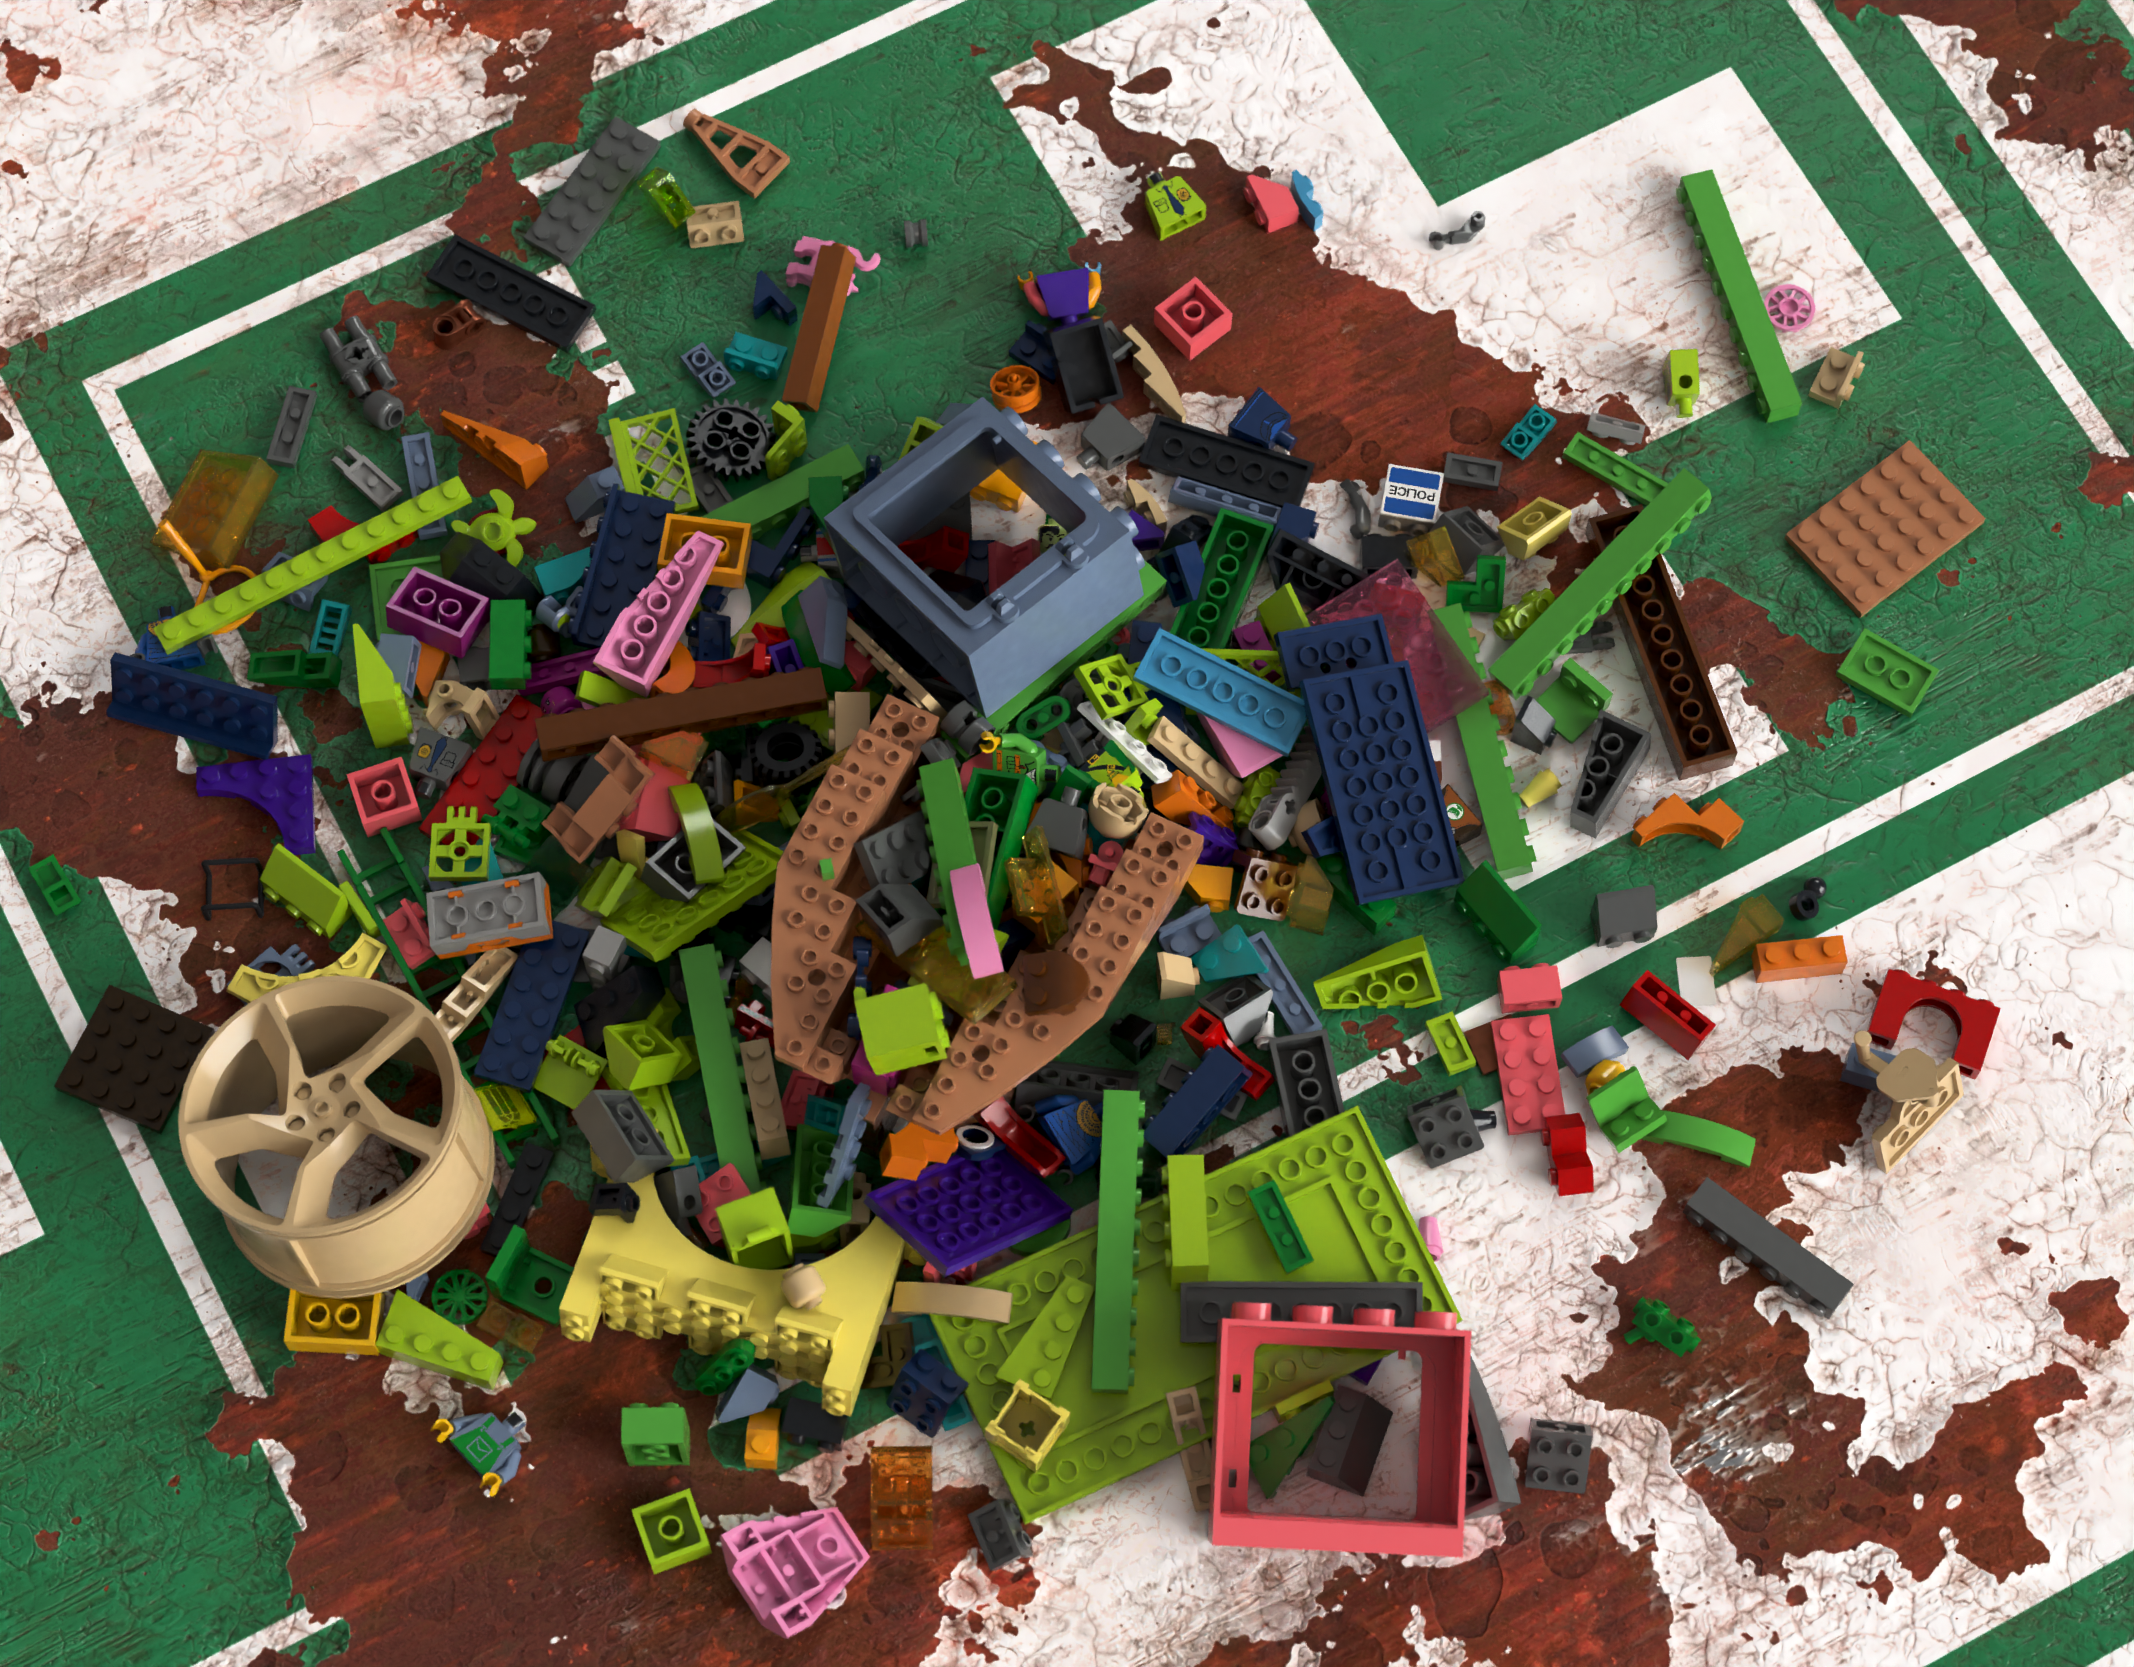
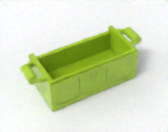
M773 1187L716 1207L722 1240L731 1264L753 1269L778 1270L794 1263L795 1259L789 1227Z

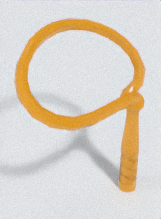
M167 519L162 520L158 524V527L174 544L176 549L179 550L181 555L200 574L199 579L203 583L194 607L204 602L210 581L224 573L238 572L245 574L250 579L256 577L251 570L238 565L223 566L213 572L210 570L206 571L189 545L184 542V539L179 536L180 534L175 531V528ZM254 612L210 634L219 635L230 632L247 621Z

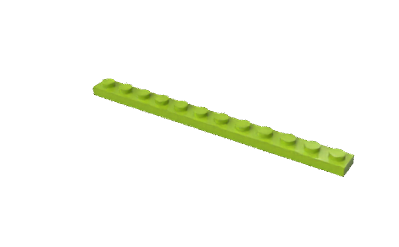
M456 476L154 627L155 634L166 654L169 655L472 503V499L459 476Z

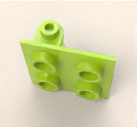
M559 1034L555 1041L550 1039L546 1044L545 1049L549 1052L541 1065L533 1088L574 1110L593 1090L607 1066L608 1060Z

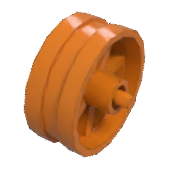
M1012 365L1002 368L994 374L990 381L992 400L995 407L1000 411L1008 406L1016 411V413H1023L1037 406L1041 400L1042 391L1039 376L1030 367Z

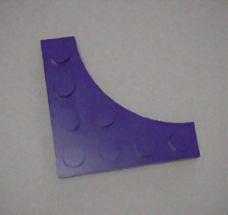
M311 754L196 767V785L199 797L220 796L235 799L237 796L248 800L252 806L261 810L267 816L270 815L275 821L284 839V846L294 855L316 853L313 760Z

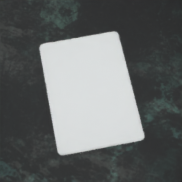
M1711 957L1677 958L1680 996L1693 1007L1716 1005Z

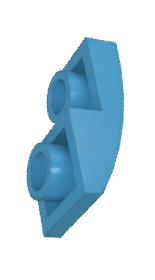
M1294 170L1291 177L1292 196L1302 218L1315 231L1322 226L1323 209L1316 200H1313L1314 186L1311 180L1305 175L1302 176L1297 170Z

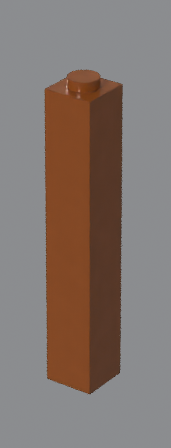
M832 243V246L821 245L782 397L784 403L790 404L800 411L818 412L856 257L844 244Z

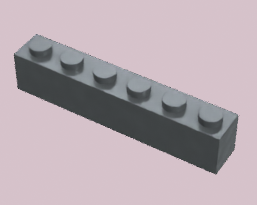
M1708 1177L1690 1198L1683 1210L1686 1219L1696 1227L1702 1226L1709 1231L1713 1240L1721 1245L1726 1244L1735 1250L1734 1253L1740 1260L1754 1264L1759 1268L1761 1275L1770 1281L1775 1280L1784 1286V1291L1795 1299L1800 1298L1806 1302L1808 1308L1817 1316H1825L1827 1319H1830L1854 1285Z

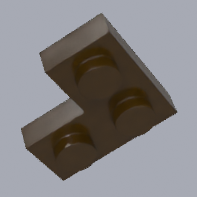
M912 1322L880 1326L883 1356L870 1358L860 1390L894 1386L901 1369L915 1355Z

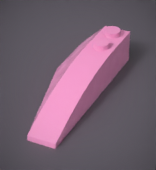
M697 531L674 555V559L655 575L656 578L649 586L640 591L634 602L628 608L625 607L619 614L593 664L620 686L647 698L651 691L652 683L660 675L698 602L723 547V541Z

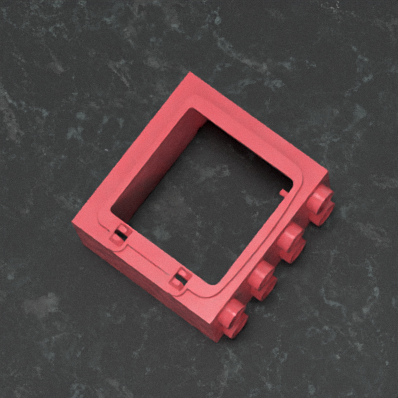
M1232 1303L1231 1319L1222 1318L1217 1322L1208 1541L1212 1545L1463 1557L1471 1331L1456 1330L1457 1313L1415 1312L1414 1328L1394 1327L1395 1310L1354 1309L1353 1325L1332 1324L1333 1307L1296 1305L1293 1306L1292 1322L1271 1321V1304ZM1260 1344L1398 1350V1359L1406 1360V1351H1415L1421 1356L1416 1515L1413 1519L1252 1512L1248 1509L1254 1351ZM1233 1374H1241L1239 1377L1240 1393L1233 1392ZM1229 1469H1236V1488L1228 1487Z

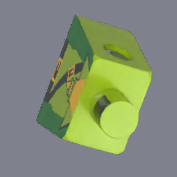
M1113 740L1104 745L1078 770L1092 780L1090 798L1096 787L1105 782L1106 786L1117 787L1118 783L1132 788L1144 798L1143 792L1139 790L1143 782L1138 770Z

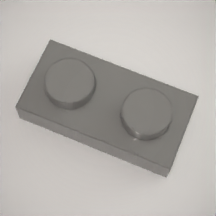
M1594 412L1591 413L1587 431H1591L1594 436L1600 438H1608V436L1619 438L1620 442L1628 445L1641 444L1645 425Z

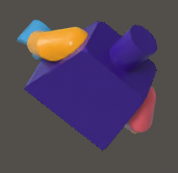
M1086 262L1085 268L1038 275L1035 278V282L1033 273L1029 271L1028 280H1022L1020 275L1017 276L1019 288L1024 291L1029 303L1041 316H1047L1049 321L1061 319L1062 325L1078 321L1077 317L1087 315L1089 309L1095 306L1101 292V263L1097 262L1096 269L1089 268L1088 262Z

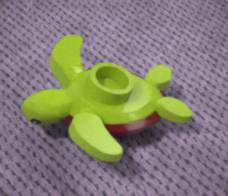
M493 489L490 491V495L497 504L498 510L482 511L475 515L468 523L455 520L451 523V526L455 532H461L481 540L498 554L507 551V561L517 568L524 553L517 537L518 535L532 532L536 528L537 523L528 517L514 520L512 518L514 504L510 496L500 489Z

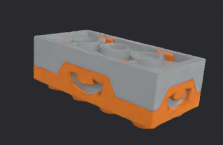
M540 872L426 893L430 947L440 960L553 939L549 885Z

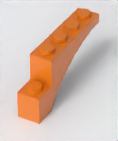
M910 1122L896 1134L889 1133L879 1152L882 1176L916 1181L921 1170L927 1167L928 1161L946 1164L951 1154L955 1153L958 1147L959 1140L958 1136L955 1135L954 1127L942 1135H938Z

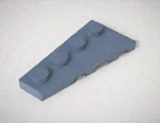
M861 1082L848 1100L838 1132L840 1136L831 1154L833 1160L823 1180V1183L827 1185L822 1193L819 1194L816 1204L828 1208L843 1182L851 1180L856 1169V1164L853 1163V1160L858 1156L862 1145L858 1142V1138L860 1139L865 1131L867 1122L863 1121V1118L867 1116L872 1104V1100L868 1099L871 1086Z

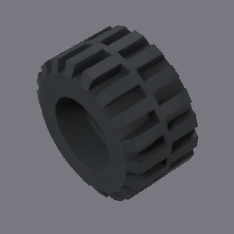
M783 720L781 724L777 725L774 722L769 724L770 728H762L759 731L760 736L755 735L753 744L750 745V758L757 785L760 784V788L764 792L769 791L771 796L776 797L779 794L781 798H788V795H793L795 798L799 797L802 792L805 794L810 792V787H816L819 784V779L823 778L825 769L822 743L820 738H818V733L815 730H810L809 725L803 724L801 726L799 721L794 720L792 723ZM784 757H797L796 759L788 762L778 761L779 759Z

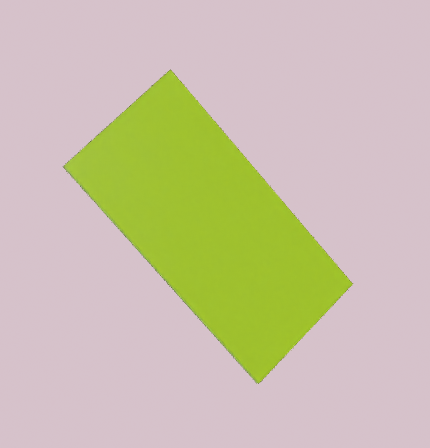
M1358 1105L1205 1175L1209 1253L1208 1281L1422 1282L1423 1311L1457 1313L1456 1324L1463 1321ZM1274 1179L1314 1259L1312 1263L1287 1275L1247 1196L1248 1191ZM1163 1195L1135 1207V1218H1141L1140 1236H1134V1248H1139V1266H1133L1132 1278H1138V1295L1132 1296L1131 1307L1137 1308L1136 1326H1130V1338H1136L1135 1356H1129V1368H1135L1134 1386H1128L1127 1394L1091 1393L1094 1290L1051 1400L1046 1399L1056 1407L1062 1406L1071 1412L1070 1422L1044 1458L1037 1472L1035 1473L1026 1467V1464L999 1446H995L986 1440L1025 1525L1212 1438L1217 1343H1180V1290H1171L1170 1267L1166 1268L1165 1249L1170 1248L1169 1240H1164V1222L1169 1221L1168 1212H1163ZM1098 1224L964 1285L1012 1293L1009 1324L984 1322L973 1318L928 1314L955 1373L969 1383L964 1393L984 1437L986 1427L991 1420L995 1421L1011 1397L1012 1388L1014 1387L1011 1384L995 1379L994 1376L1067 1276L1095 1286ZM1260 1344L1254 1351L1251 1420L1273 1410L1274 1404L1328 1379L1330 1382H1334L1398 1352V1350ZM1233 1374L1234 1393H1240L1239 1377L1241 1374ZM1195 1386L1206 1433L1200 1435L1198 1427L1185 1430L1188 1427L1185 1424L1180 1428L1184 1443L1178 1446L1165 1393ZM1029 1422L1027 1425L1022 1423L1019 1426L1022 1429V1437L1026 1438L1028 1434L1035 1435L1036 1432L1033 1430L1034 1424L1032 1422Z

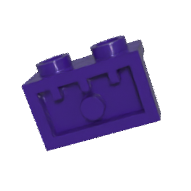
M1192 811L1188 815L1191 826L1188 829L1204 836L1203 850L1196 863L1226 867L1232 861L1234 850L1239 849L1236 844V835L1229 828H1221L1216 825L1208 816H1201Z

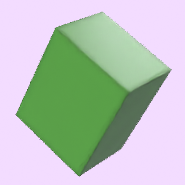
M831 858L819 860L823 881L835 879Z

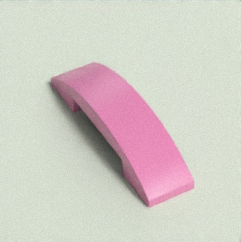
M979 863L951 870L950 878L955 906L974 979L1003 972L1004 969L993 931Z

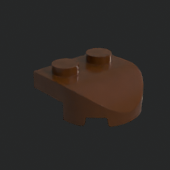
M1048 951L1023 956L1025 1014L1029 1017L1056 1012L1062 1016L1068 1015L1076 1010L1075 1006L1078 1005L1083 997H1087L1090 988L1088 972L1071 955L1061 951Z

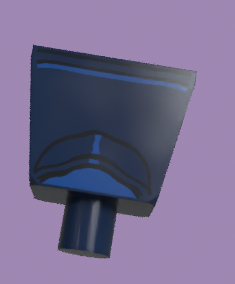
M1258 387L1228 425L1227 436L1271 450L1276 445H1279L1289 452L1298 440V437L1288 432L1291 422L1290 414L1260 387Z

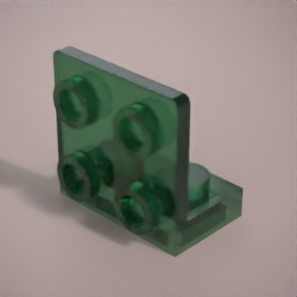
M550 835L525 868L515 876L536 872L541 873L549 885L552 920H555L564 913L594 874L595 870L585 861L581 864L578 863L566 852L559 840Z

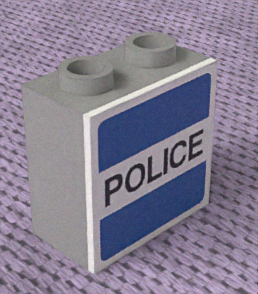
M1389 464L1378 527H1382L1390 532L1400 530L1411 532L1419 537L1426 536L1436 523L1444 473Z

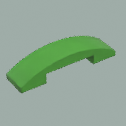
M1664 1110L1662 1112L1665 1114L1667 1122L1641 1138L1661 1145L1665 1141L1721 1156V1161L1747 1168L1750 1167L1756 1142L1755 1138L1725 1125Z

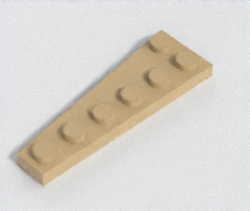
M847 616L846 639L850 641L854 638L857 642L853 646L865 658L870 654L873 657L870 662L881 673L887 670L890 674L886 678L898 690L903 686L906 689L903 694L914 705L940 717V722L942 723L948 714L944 708Z

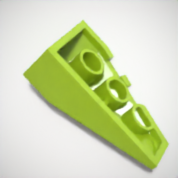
M804 562L785 574L782 580L777 583L731 639L735 649L739 635L752 633L751 630L756 622L776 627H785L781 607L799 590H805L819 576L830 579L826 572L812 562Z
M1423 935L1394 943L1313 982L1322 1009H1357L1359 1006H1377V1008L1404 1006V1008H1416L1442 1000Z

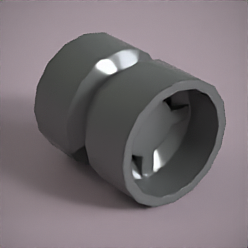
M964 700L946 715L940 728L950 738H958V745L971 756L981 749L980 744H986L989 741L983 740L980 736L981 733L989 731L994 734L995 727L984 717L978 718V711Z

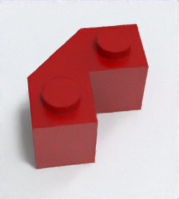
M1580 1113L1545 1117V1128L1541 1129L1540 1133L1542 1145L1547 1146L1550 1168H1548L1550 1186H1555L1559 1196L1594 1192L1593 1165L1587 1154L1586 1127Z

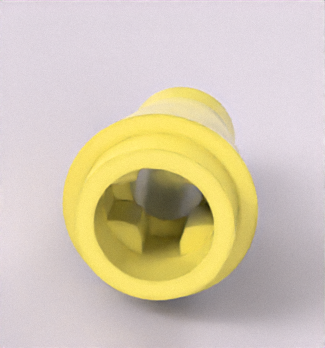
M1547 768L1543 772L1539 771L1523 792L1519 794L1520 801L1529 809L1531 806L1557 794V790L1562 785L1550 769Z

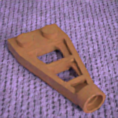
M697 109L690 111L684 119L683 126L698 138L731 181L754 199L790 163V157L769 141L709 115L702 114ZM717 131H721L732 138L723 149H719L710 140ZM738 146H745L756 152L755 157L744 168L738 167L730 157V154Z

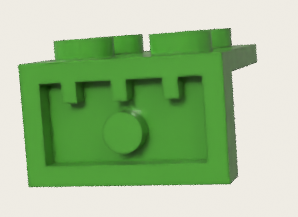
M1569 658L1562 665L1560 676L1536 701L1556 720L1554 731L1567 742L1573 744L1597 720L1600 709L1606 711L1609 708L1613 693L1574 660Z
M1635 1066L1620 1073L1616 1078L1597 1088L1586 1097L1600 1132L1618 1153L1667 1122L1665 1114L1649 1097L1639 1070Z

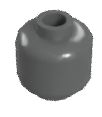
M377 390L365 398L363 416L369 423L379 429L390 430L400 425L403 421L404 405L393 394L385 390Z

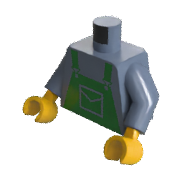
M515 1411L502 1423L490 1412L486 1415L478 1413L462 1416L449 1421L438 1419L430 1429L431 1431L437 1429L442 1432L436 1439L438 1442L445 1441L448 1435L451 1436L449 1440L452 1446L482 1478L479 1487L482 1488L485 1485L491 1487L490 1496H495L499 1487L515 1477L521 1459L520 1451L522 1448L514 1435L526 1425Z

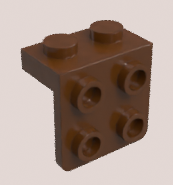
M1247 846L1246 851L1235 849L1232 860L1245 866V871L1234 910L1244 915L1283 921L1300 867L1287 861L1288 856L1282 853L1271 851L1270 856L1264 855L1263 850Z

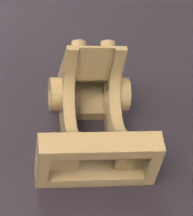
M436 680L433 691L428 696V708L423 710V714L426 715L427 721L433 730L437 731L448 716L462 713L476 737L483 740L500 717L487 692L478 687L472 690L454 680ZM457 703L455 707L451 708L452 704Z

